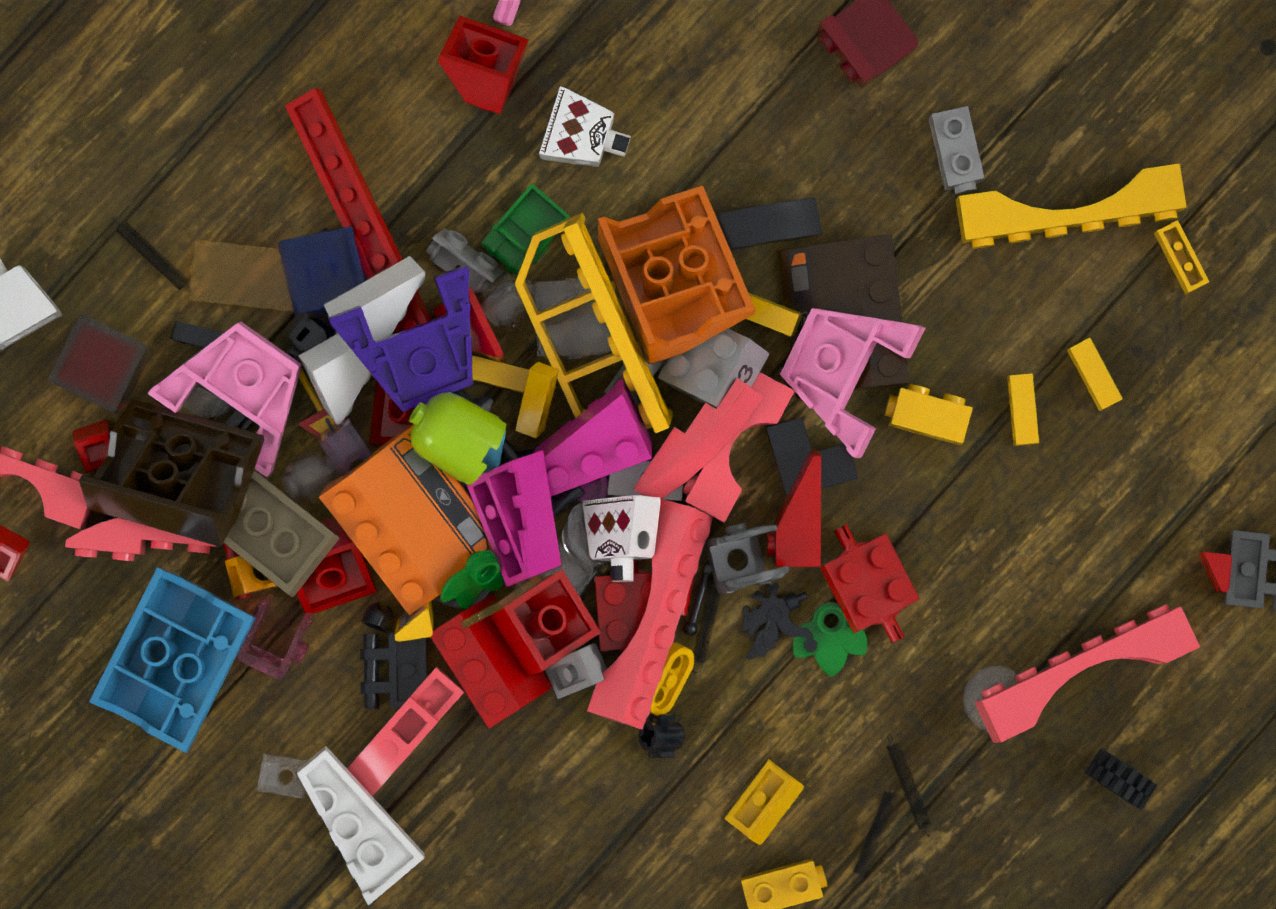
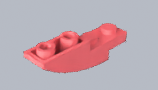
M121 518L101 522L84 529L66 539L65 543L66 548L75 549V556L97 558L98 551L112 552L113 560L134 561L135 554L145 555L146 540L151 541L150 548L173 550V543L188 544L187 552L210 554V547L219 546Z
M436 667L347 768L349 772L373 797L465 691L440 668Z

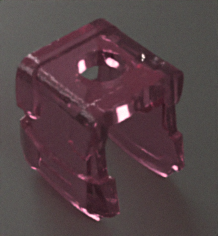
M270 593L261 602H258L252 614L255 617V621L236 658L240 662L271 677L281 679L291 670L294 662L299 665L301 664L309 648V644L305 643L304 640L313 623L312 620L315 614L308 612L305 615L284 660L254 646V642L276 598V595Z

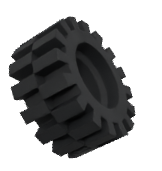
M1100 748L1084 772L1139 810L1143 809L1158 786L1102 748Z

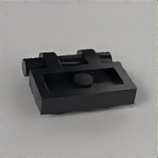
M389 633V648H378V634H363L364 649H360V660H364V682H360L361 694H364L365 709L379 708V693H390V708H401L428 677L427 637L398 642L395 641V633ZM379 660H389V682H379Z

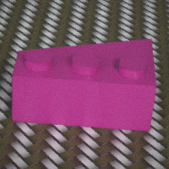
M623 377L603 397L589 404L587 410L573 421H568L536 447L535 453L543 450L551 497L652 459L653 441Z
M543 450L510 461L482 474L473 484H466L492 551L498 557L500 571L507 587L561 566Z

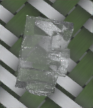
M273 753L263 754L257 791L304 798L306 790L297 775V770L308 760ZM283 770H290L293 773V781L290 784H285L281 781L280 774Z

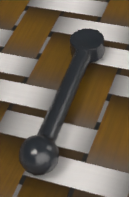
M709 560L706 561L689 622H686L683 626V631L688 636H693L698 631L696 621L712 571Z

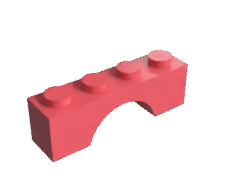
M759 372L752 388L765 397L742 428L703 467L699 476L695 474L687 481L682 490L684 494L688 495L685 501L686 504L712 516L723 524L742 491L733 478L729 466V455L734 441L749 428L759 425H777L795 392Z
M4 446L1 447L0 478L6 476L23 477L38 490L43 502L44 517L78 529H86L92 510L87 508L79 483V479L83 474L72 471L70 477L56 473L58 465L38 458L35 465L21 460L23 453Z

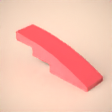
M737 378L717 409L705 403L686 433L676 427L673 428L633 490L643 496L663 499L679 488L722 450L742 428L765 396Z

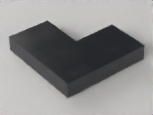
M802 417L766 427L786 498L809 452L812 450ZM844 444L819 451L821 454V489L858 479L853 457L848 453L847 447Z

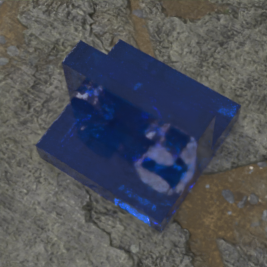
M352 227L281 240L277 243L295 316L314 312L315 316L327 314L324 304L365 282Z

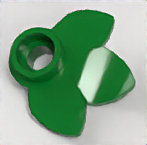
M491 550L473 553L467 559L465 567L446 582L441 591V601L444 603L455 599L458 605L466 610L484 589L489 591L500 590L504 579L496 554Z
M827 602L820 605L815 610L812 621L800 626L808 628L813 634V639L818 644L816 651L808 653L805 650L804 642L807 641L805 637H794L793 641L794 657L804 658L814 654L819 667L830 677L835 676L843 668L848 653L865 655L867 652V637L864 630L853 634L839 604L835 602ZM829 613L835 614L838 618V623L834 628H828L824 624V618Z

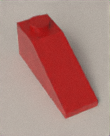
M811 450L773 523V525L777 526L778 530L773 531V534H767V556H773L776 567H821V454L819 450Z

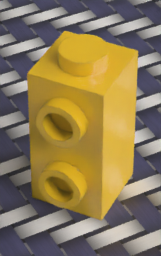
M908 384L907 389L900 388L897 396L890 394L884 416L891 417L888 426L959 446L963 444L973 407L965 406L966 399L950 394H944L943 399L929 396L930 389L914 384Z
M812 858L740 878L748 909H783L822 898L821 888L828 887L822 865L815 866Z

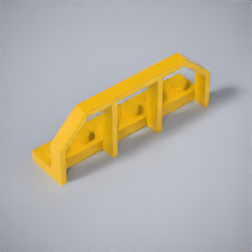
M583 212L535 232L514 285L551 366L559 369L557 379L574 417L577 418L585 409L582 408L571 381L622 360L626 367V370L623 371L625 382L631 392L636 390L641 400V404H638V409L646 428L653 427L655 433L668 429L674 414L671 408L667 409L642 353L640 342H637L615 293L616 285L614 281H610L584 224L586 218ZM564 231L565 233L561 235L564 247L570 256L575 254L580 268L577 269L579 280L585 290L589 288L591 290L538 311L525 280L540 241ZM595 299L596 302L592 303V307L599 323H606L611 336L607 337L612 353L566 372L543 321Z

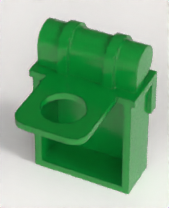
M531 183L497 224L491 226L492 230L480 245L488 251L491 257L494 256L500 261L508 272L518 276L535 232L571 218V216ZM560 233L540 241L532 262L533 265H536L549 250L548 246Z

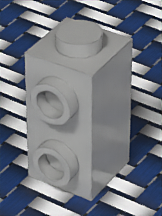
M968 106L931 114L929 124L945 191L954 189L955 194L958 195L977 190L976 184L984 180V174Z

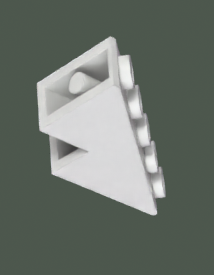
M409 256L324 304V307L330 317L356 306H361L373 340H381L391 336L398 322L405 317L407 306L416 290L424 283L425 271ZM337 333L299 355V358L324 410L339 425L351 413L354 401L363 385L369 381L371 373Z

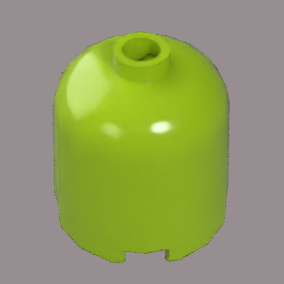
M451 392L439 393L429 399L426 404L418 403L409 419V422L414 424L411 430V444L414 451L420 457L456 480L468 485L473 484L485 471L488 465L483 463L482 460L490 447L497 451L506 429V423L500 420L497 415Z

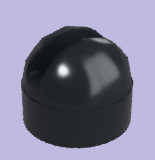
M381 602L372 603L365 610L361 622L370 628L388 633L394 618L392 609L387 605L384 612L379 610Z

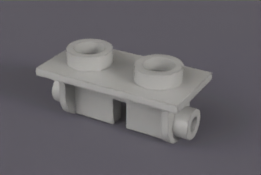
M444 228L432 238L434 241L426 250V253L431 256L429 260L446 272L456 269L458 265H466L469 269V288L471 287L475 294L480 292L486 296L494 285L492 282L504 273L502 269L497 267L498 263L493 257L484 252L478 253L467 245L468 241L464 236L453 230L448 231Z

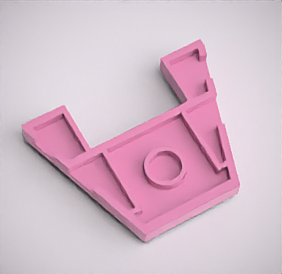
M812 308L780 375L810 409H814L826 423L827 429L833 435H837L844 443L848 453L855 458H862L876 428L845 411L853 390L877 343L904 358H911L925 328L921 325Z
M240 321L188 362L172 372L167 378L155 385L148 394L176 413L181 409L197 383H200L260 426L257 434L264 436V443L255 469L268 477L274 470L302 364Z

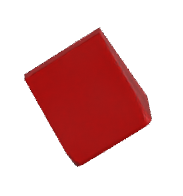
M107 419L73 431V443L86 473L99 469L108 456L111 426Z
M1 525L0 578L9 582L28 550L30 541Z
M1199 552L1200 560L1215 592H1228L1232 567L1231 555Z

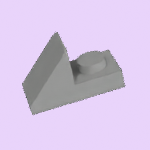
M592 643L571 652L545 669L557 698L560 699L605 680L602 673L607 667L597 645Z

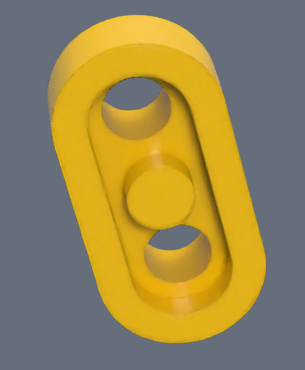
M676 642L671 645L663 667L662 678L658 682L651 703L650 713L656 716L666 714L674 706L694 666V654L689 648Z

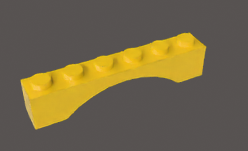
M1180 163L1142 169L1128 185L1114 195L1095 204L1076 209L1049 210L1031 207L1011 200L998 191L962 195L956 199L962 244L972 243L973 249L993 246L994 239L1008 237L1009 243L1031 240L1030 234L1045 232L1046 238L1064 236L1068 234V228L1081 227L1082 232L1099 231L1104 229V223L1118 221L1119 227L1141 224L1140 218L1155 216V222L1177 219V212L1187 208Z

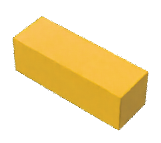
M1178 220L1154 233L1185 295L1210 282Z
M749 293L756 311L755 314L746 319L788 336L795 335L803 315L802 313Z
M1091 338L1067 350L1099 411L1123 399Z
M472 355L473 381L524 394L529 369Z
M537 362L529 369L515 431L533 438H537L545 431L559 369L541 362Z
M1033 373L1009 375L1007 382L1013 446L1038 444L1039 435Z

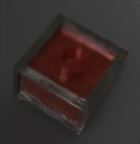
M80 313L47 381L121 416L154 349Z

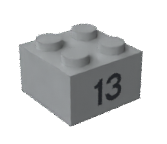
M726 329L691 350L668 358L658 378L678 392L702 404L708 403L717 409L737 378L752 387L770 353L751 339Z

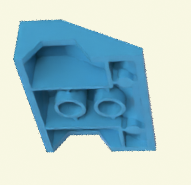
M157 567L89 702L120 715L137 724L152 736L188 753L256 618L178 574Z

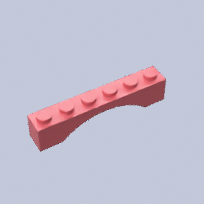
M660 499L655 554L651 558V591L645 614L627 648L602 673L605 680L596 683L588 712L643 730L646 718L651 711V703L658 682L662 678L663 667L669 649L674 642L675 631L681 613L685 608L693 577L698 569V562L705 540L710 533L712 516L691 506Z
M1167 604L1159 606L1147 612L1146 614L1149 619L1136 625L1134 619L1115 627L1116 635L1106 640H1103L1102 636L1099 635L1081 644L1083 651L1070 656L1069 652L1065 651L1048 659L1050 666L1037 672L1034 666L1016 674V683L1004 688L1002 682L981 691L984 698L974 703L992 742H1003L1034 727L1043 708L1054 693L1071 677L1090 666L1114 659L1142 660L1154 664H1164L1200 648L1182 607L1169 609Z

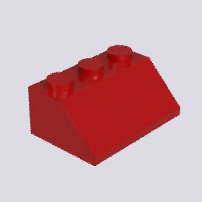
M494 594L433 630V635H431V639L488 729L553 688L543 671L528 677L526 676L488 614L500 606Z

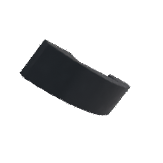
M816 198L786 201L716 214L730 251L783 240L792 241L822 235Z

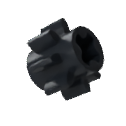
M649 714V722H645L643 730L639 729L638 739L641 747L644 750H649V758H674V750L680 749L684 744L685 732L683 726L679 722H675L674 714H660L659 716Z

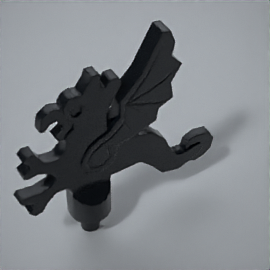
M774 583L773 586L766 584L770 590L769 598L762 596L760 590L757 591L756 595H751L752 599H759L762 604L758 609L753 607L752 612H748L749 606L747 605L742 608V613L745 615L743 617L745 624L741 630L742 632L749 630L748 635L752 637L761 625L766 624V627L758 632L754 645L746 655L748 660L755 659L758 655L765 657L769 650L775 649L776 641L780 639L779 629L787 636L805 637L807 641L804 642V648L808 653H813L817 650L818 644L813 639L811 631L808 628L794 625L788 614L801 607L800 602L808 598L806 592L799 595L793 592L779 599L776 596L779 584Z

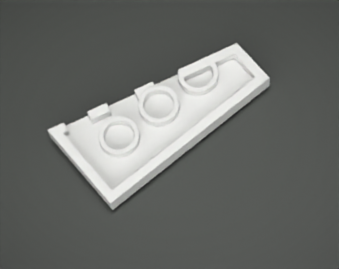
M327 746L323 747L297 770L298 777L318 814L324 820L332 840L338 846L368 906L425 858V853Z

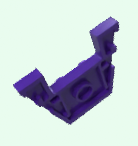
M466 265L434 277L446 310L445 315L378 341L373 340L361 306H356L328 317L332 327L402 412L416 407L420 402L427 403L429 399L439 393H452L473 385L468 284L470 279L469 269Z

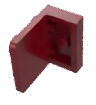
M856 0L835 17L832 14L820 22L818 27L820 35L817 37L822 46L829 54L833 52L842 62L840 68L852 84L857 82L861 89L914 51L918 46V39L888 0Z

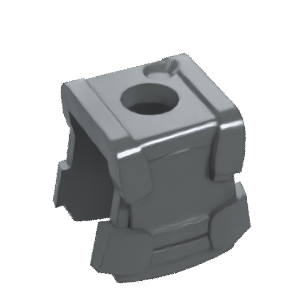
M741 523L726 527V535L706 540V550L715 586L719 593L729 594L736 592L737 589L753 584H769L772 580L782 578L789 572V566L769 571L765 570L757 535L778 530L776 525H765L748 529L747 523ZM734 549L741 551L745 556V565L738 571L732 569L727 562L728 554Z

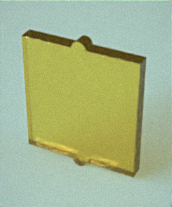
M536 575L499 595L460 622L465 629L503 609L540 583V578Z

